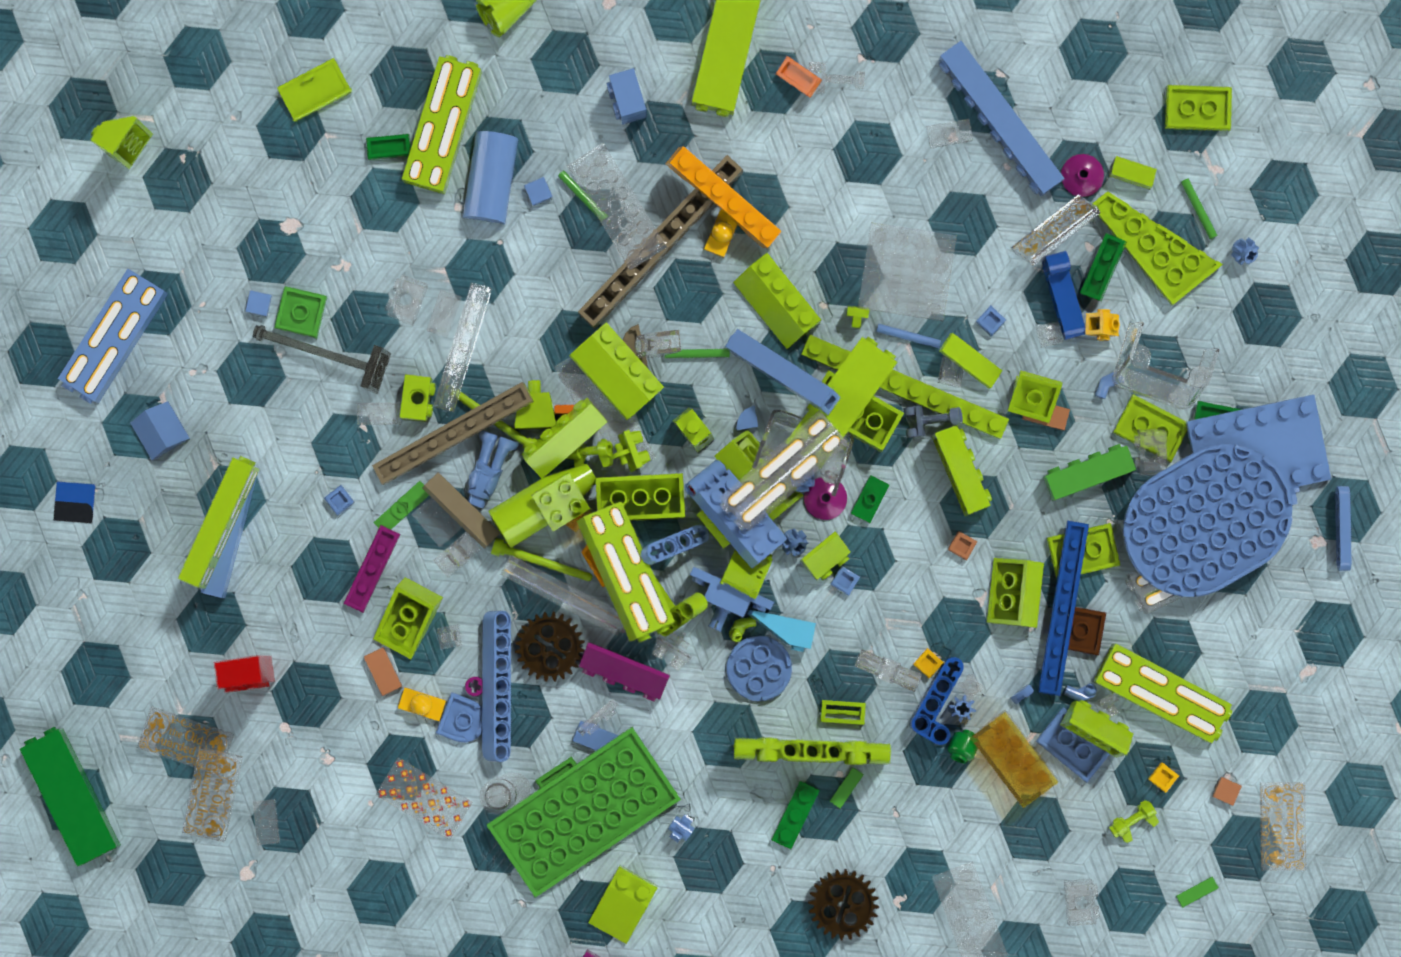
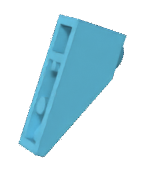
M748 610V615L783 643L791 645V650L804 652V648L811 649L816 623Z

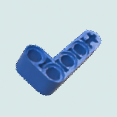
M1062 251L1044 256L1042 267L1064 340L1085 335L1086 328L1069 272L1071 264L1067 252Z
M950 657L944 661L910 721V726L914 732L938 745H944L950 739L949 729L935 720L963 672V662L956 657ZM956 661L958 671L951 672L950 677H954L951 681L948 677L942 676V673L948 674L950 671L948 664ZM945 680L947 682L948 688L945 692L938 691L936 686L938 681ZM929 699H934L937 702V708L934 711H929L926 708V702ZM918 718L926 720V727L923 730H918L915 727V721ZM937 729H943L945 732V738L942 741H937L934 738V732Z

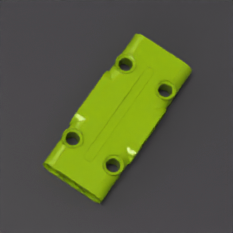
M735 738L734 759L754 760L755 754H757V761L776 762L778 759H783L788 762L835 763L837 761H844L846 765L890 764L891 744L867 743L866 741L836 742L779 740L778 738ZM786 745L794 748L795 753L793 756L790 757L785 754L784 748ZM808 746H813L816 749L815 757H810L807 754ZM830 747H835L838 750L837 758H832L829 755Z

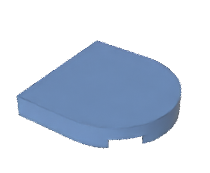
M451 692L436 733L458 742L475 740L482 734V707L471 699Z

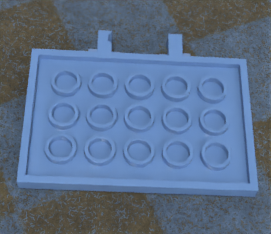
M1314 394L1186 421L1192 453L1213 445L1232 444L1251 448L1267 457L1284 476L1291 492L1292 505L1298 504L1296 492H1300L1299 486L1331 480Z

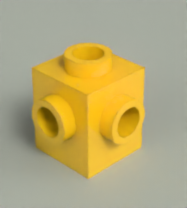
M1098 309L1096 313H1086L1085 335L1095 336L1098 341H1109L1110 337L1119 336L1120 322L1118 314L1110 313L1109 309Z

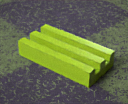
M822 700L820 722L864 725L866 703ZM826 705L861 707V711L826 709ZM826 713L860 716V720L825 717Z

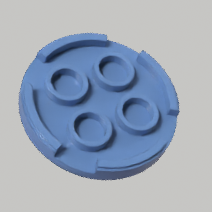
M752 636L742 640L733 648L727 661V676L731 686L742 697L753 701H766L778 696L787 687L792 674V663L787 650L778 641L766 636Z

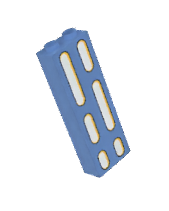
M127 269L58 377L63 382L61 386L71 392L75 389L82 393L80 398L90 404L92 401L99 403L168 293L130 269Z

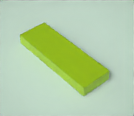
M954 333L949 334L939 352L988 389L993 387L1003 371Z

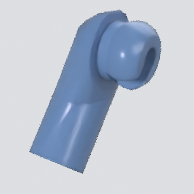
M1112 372L1102 377L1095 396L1106 399L1109 388L1115 385L1121 386L1124 382V377L1118 372Z
M1092 683L1078 690L1067 685L1063 695L1078 702L1080 700L1087 701L1096 695L1097 688Z

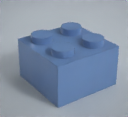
M634 68L609 75L610 82L606 84L610 100L615 99L616 102L612 103L616 120L621 119L623 125L647 118L645 103Z

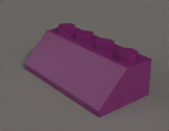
M590 642L586 646L579 667L583 668L582 673L592 677L595 674L603 676L602 681L611 685H615V682L623 684L622 689L634 694L636 690L643 692V697L655 702L656 698L661 699L670 677L669 674Z

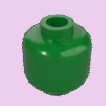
M964 729L962 732H955L948 746L951 759L966 764L967 761H972L975 758L979 747V741L975 738V733Z

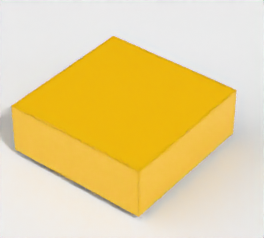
M927 648L913 665L930 679L944 662Z
M1160 762L1148 780L1166 793L1179 775Z

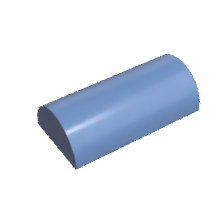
M476 132L463 218L506 224L518 138L498 132Z

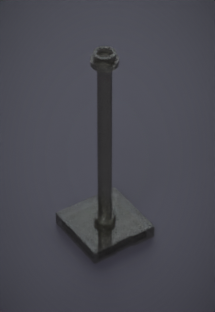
M264 325L255 326L253 338H256L257 341L267 339L364 370L365 373L360 386L369 392L378 394L391 353L384 348L374 345L367 363L267 331Z

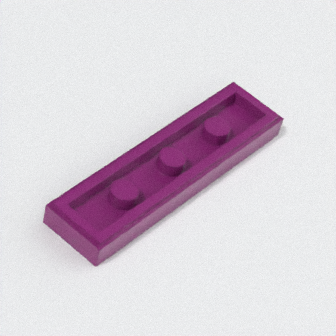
M380 525L343 604L364 613L401 534Z

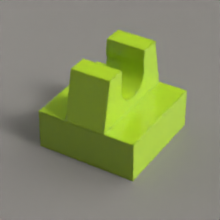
M847 305L846 315L852 316V327H861L862 318H869V308Z

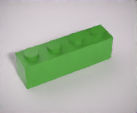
M1120 444L1109 447V452L1103 455L1099 451L1088 455L1089 460L1081 462L1080 459L1067 463L1068 468L1060 470L1058 466L1048 470V475L1043 478L1052 501L1135 471L1136 467L1128 446L1121 447Z

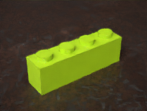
M588 398L580 400L574 405L571 412L562 415L557 420L556 425L551 429H546L535 443L527 445L522 456L528 465L543 479L608 421Z

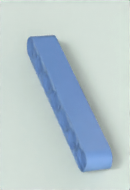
M503 610L488 611L483 617L482 753L487 761L504 762L508 760L511 753V618L509 613Z

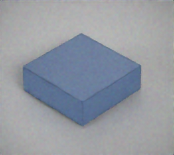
M544 177L524 185L533 206L553 198Z
M250 290L245 312L268 317L272 295Z
M990 305L976 320V323L992 336L1006 319Z
M342 485L324 497L336 515H339L355 503Z
M841 566L830 585L849 596L860 577Z

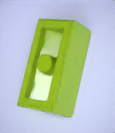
M1115 156L1109 177L1150 190L1153 186L1157 169Z

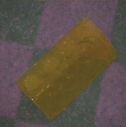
M1006 709L970 737L1022 808H1025L1059 782L1056 775Z

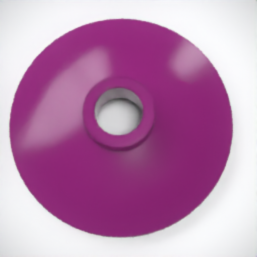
M1087 154L1072 156L1065 162L1061 170V174L1064 177L1062 184L1074 196H1091L1100 189L1104 181L1102 165L1096 158ZM1080 171H1086L1087 177L1082 178Z
M819 477L815 479L814 487H809V492L804 493V504L812 516L821 520H830L839 516L845 509L847 493L844 486L838 480L832 477ZM823 494H828L830 496V500L828 502H824L822 500Z

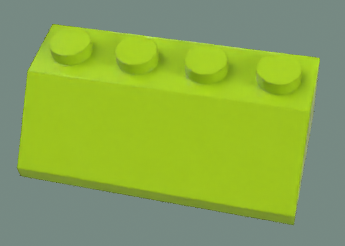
M135 116L104 121L100 126L97 125L91 133V141L108 156L130 169L153 136V133Z
M768 253L749 266L733 282L786 349L790 348L821 323L820 317Z
M607 322L569 355L626 420L632 417L664 388Z
M828 370L822 383L827 385L835 373ZM873 396L847 434L882 452L904 412ZM810 403L806 408L807 411H809V409L812 406Z
M956 425L931 436L964 516L991 506L989 501H992L989 490L984 489L981 483L984 480L979 468L975 469L972 462L975 461L974 454L971 448L967 449L964 443L967 438L963 429H959Z
M749 430L733 439L715 455V458L722 462L726 470L729 469L742 485L747 481L754 483L755 489L750 495L755 501H758L777 483L783 482L786 485V491L764 510L772 521L804 496L801 492H797V487H791L790 478L781 468L767 479L760 477V469L773 458Z
M683 473L595 478L597 511L621 501L630 521L685 518Z

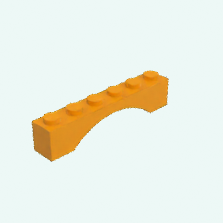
M684 146L679 147L665 163L678 176L723 210L762 248H768L781 233L780 229Z

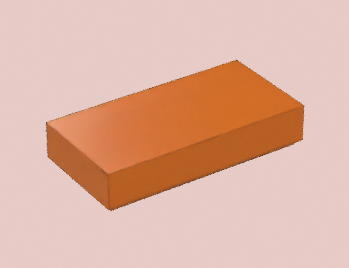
M788 56L776 72V75L810 98L822 81L821 78Z

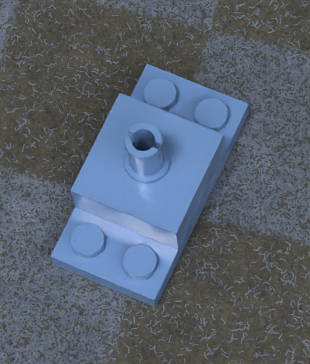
M693 567L690 576L693 577L692 582L703 587L706 583L709 584L704 597L707 603L715 606L716 610L708 627L714 628L716 621H719L715 629L721 632L728 614L732 613L743 618L750 602L753 603L752 608L761 612H765L766 609L770 611L773 606V601L760 595L753 599L727 583L721 585L720 578Z

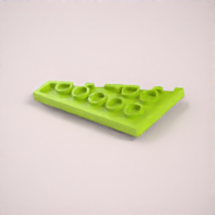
M1108 191L1090 205L1115 237L1127 242L1125 250L1171 306L1223 265L1219 261H1215L1207 256L1203 251L1196 249L1167 228L1155 223L1148 216L1136 211L1129 204Z

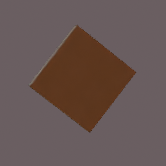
M1075 607L1068 650L1099 656L1107 613Z

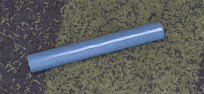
M879 323L876 332L935 348H939L941 340Z

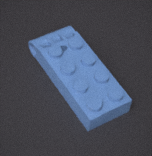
M715 460L685 484V491L694 499L747 564L754 568L783 544L787 537L765 511L749 523L742 520V514L756 501L749 494L737 506H730L728 504L729 496L739 489L742 484L729 469L726 470L722 462Z

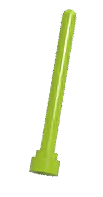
M458 389L452 391V396L471 410L480 406ZM502 420L493 424L523 445V449L530 443L537 441L535 438H526Z
M495 539L491 551L492 555L499 557L506 554L585 581L593 579V575L589 572L513 547L510 548L507 546V543H504V540Z

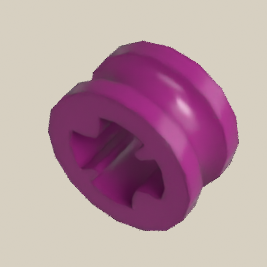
M479 677L469 678L465 684L466 692L471 696L481 695L483 693V680ZM473 680H477L478 685H481L480 691L477 690V693L472 692L473 689L469 687L471 682L474 683Z

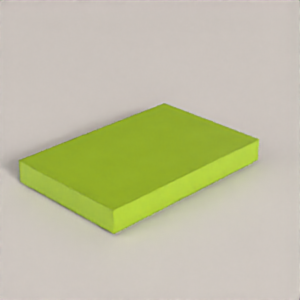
M1166 86L1165 129L1231 130L1232 87Z
M1132 394L1113 433L1171 463L1187 433L1186 421Z
M1111 523L1088 528L1081 574L1120 566ZM1064 534L1047 537L1056 580Z

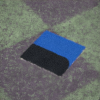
M57 482L53 519L55 521L92 523L95 484Z

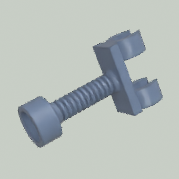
M922 406L903 408L904 416L916 415L917 428L906 429L907 438L926 436L925 424L946 421L951 422L952 425L963 423L960 407L951 408L950 412L946 414L925 417L923 416Z

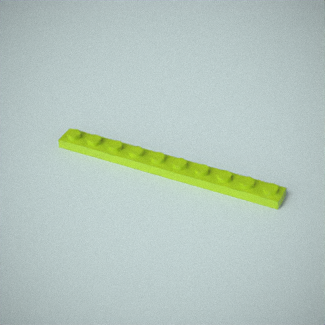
M809 335L801 355L838 371L851 352L813 335ZM895 370L890 372L880 386L882 390L939 414H946L950 412L951 408L960 407L963 416L962 424L998 439L1002 438L1009 421L1004 416Z

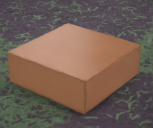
M958 531L948 551L967 561L977 541Z
M1220 777L1212 797L1233 806L1242 786Z

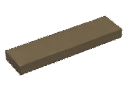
M439 472L423 486L422 489L484 549L500 534Z

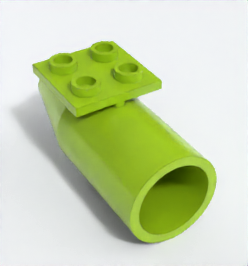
M588 464L548 475L495 506L488 513L508 546L512 548L548 525L554 532L588 511L590 507L585 501L584 496L596 485V477Z

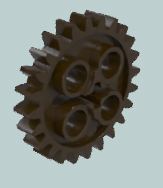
M554 611L551 617H548V614L544 612L543 618L535 614L536 621L534 622L531 619H527L529 626H521L525 632L517 633L521 641L515 642L516 645L520 646V649L516 650L515 653L522 655L517 661L525 662L522 669L529 667V676L535 672L537 673L536 680H539L543 675L545 682L548 681L549 676H552L553 681L556 682L557 675H560L562 679H565V672L572 675L571 667L579 668L576 660H582L579 652H585V649L580 648V645L585 643V641L578 638L583 632L575 631L578 624L571 626L572 619L569 618L564 621V614L556 618ZM546 625L552 626L554 630L553 635L549 638L542 635V629ZM537 634L548 643L554 641V648L563 653L566 659H562L553 651L546 652L547 647L535 639L534 635ZM563 638H568L571 641V648L567 651H563L559 646ZM532 643L540 645L541 651L538 655H532L529 652V646ZM549 656H555L558 659V665L555 668L547 666L546 660Z
M846 868L843 874H840L838 869H835V876L827 872L828 879L826 880L819 877L822 884L814 883L817 891L810 892L814 900L808 901L809 904L814 905V908L808 910L809 913L816 914L811 920H819L816 928L825 927L823 934L826 935L830 931L832 939L835 938L836 934H839L841 941H843L844 935H847L852 940V933L860 937L859 930L861 929L868 932L865 925H874L870 918L878 916L873 912V909L879 908V905L873 904V901L879 899L878 896H872V893L876 890L875 887L868 888L871 881L863 882V874L857 878L855 870L852 871L851 875H848ZM836 884L843 888V892L839 896L831 894V888ZM848 886H851L850 893L847 897V903L849 904V907H844L841 920L839 923H836L837 916L839 915L841 909L838 902H843L846 889ZM861 892L864 896L863 900L860 903L852 902L851 897L853 893ZM829 905L836 909V913L832 917L824 915V909ZM846 914H856V921L853 924H847L844 920Z

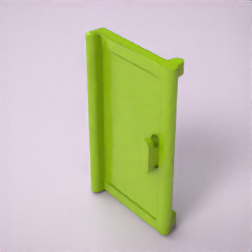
M334 58L277 87L294 122L352 93V89L349 87Z
M734 549L720 584L727 583L756 599L773 561V555L769 554L754 568H751Z

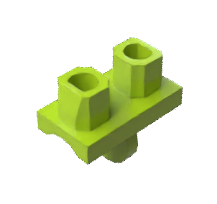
M627 430L617 435L620 443L615 444L617 453L613 454L612 458H619L622 465L628 464L630 472L640 469L651 460L647 450L638 452L635 445L643 442L641 431L630 432V430Z

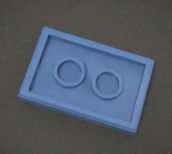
M1062 707L1036 739V742L1087 783L1110 754L1062 727L1060 723L1067 712Z

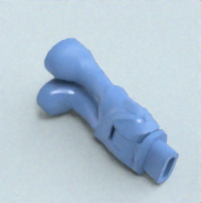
M482 430L479 432V438L482 441L479 459L476 461L475 469L470 474L468 481V493H470L468 502L480 508H484L486 500H489L494 493L503 472L501 468L508 452L516 450L519 445L516 441L500 436L492 465L489 467L487 464L498 435Z

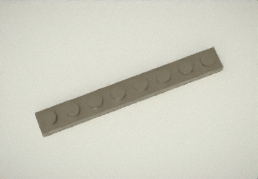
M521 382L372 466L381 484L385 485L533 403L534 400L525 383Z

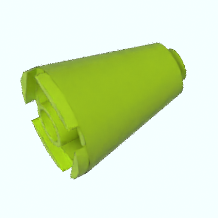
M476 0L478 2L476 8L485 26L489 24L493 28L490 32L500 38L536 0Z

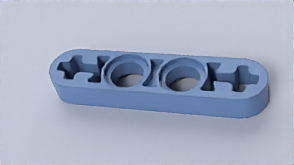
M1337 486L1335 489L1336 564L1338 571H1350L1352 562L1349 486Z
M701 524L693 526L645 546L641 550V557L648 565L656 564L706 543L709 539V532ZM699 534L700 537L693 539L692 535ZM680 536L686 540V547L680 543ZM664 543L669 544L671 548L670 553L665 550ZM657 550L658 554L651 556L650 552Z

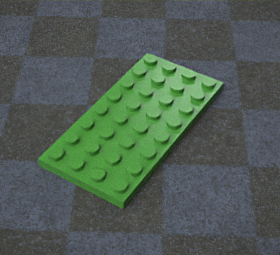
M630 727L486 825L536 898L680 801L681 798L634 728Z

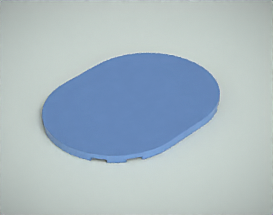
M1218 444L1200 449L1154 475L1136 491L1127 507L1123 523V538L1128 557L1143 579L1165 593L1181 597H1197L1214 593L1259 568L1280 550L1292 524L1293 502L1289 486L1276 465L1267 457L1251 448L1241 445Z

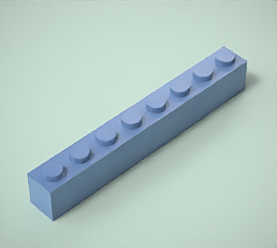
M959 41L940 55L939 67L945 74L949 73L953 79L951 81L957 91L961 90L966 96L964 98L965 102L970 108L974 107L979 113L977 115L978 119L984 126L987 124L991 129L990 135L995 142L998 143L1000 141L1004 147V154L1009 160L1013 159L1017 164L1016 170L1022 177L1026 176L1029 180V187L1033 193L1039 194L1042 197L1064 180L1062 174L963 42Z

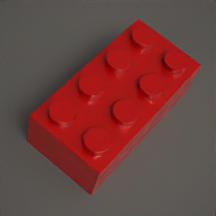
M252 656L214 662L217 688H224V692L270 687L269 682H275L271 656Z

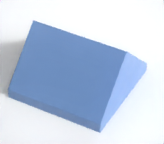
M169 401L145 410L131 422L133 429L152 461L190 439Z

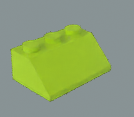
M994 558L987 623L1037 628L1044 563L1030 560Z
M1083 700L1071 703L1060 723L1062 727L1116 758L1128 754L1133 733L1128 731L1129 727L1121 722L1114 723L1109 720L1110 716L1102 711L1097 713L1090 709L1092 706Z

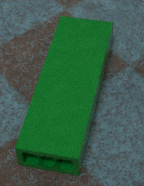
M53 727L43 732L45 736L37 740L36 737L25 741V746L20 748V751L78 867L121 846L64 728L56 729V727Z

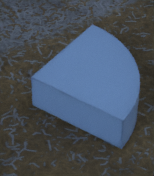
M751 406L741 413L737 421V431L758 428L755 406Z
M1027 684L1010 698L1015 704H1018L1025 697L1030 696L1034 690Z

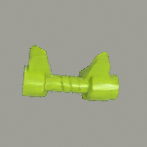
M606 439L598 441L597 446L587 447L583 443L567 457V459L574 460V466L577 467L584 465L587 455H598L602 466L609 467L613 465V445L611 441Z
M1142 801L1137 806L1138 812L1127 819L1122 817L1115 818L1113 824L1109 827L1115 838L1121 837L1126 843L1133 841L1130 826L1143 818L1155 827L1159 820L1156 817L1157 812L1150 801Z

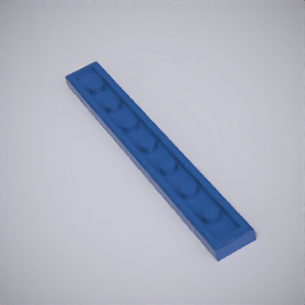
M1068 520L1066 522L1038 688L1039 693L1061 695L1089 524Z

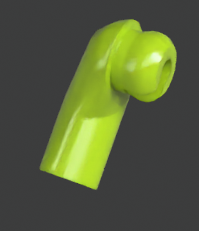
M752 617L735 620L729 631L731 640L733 642H740L746 628L757 626L756 620Z

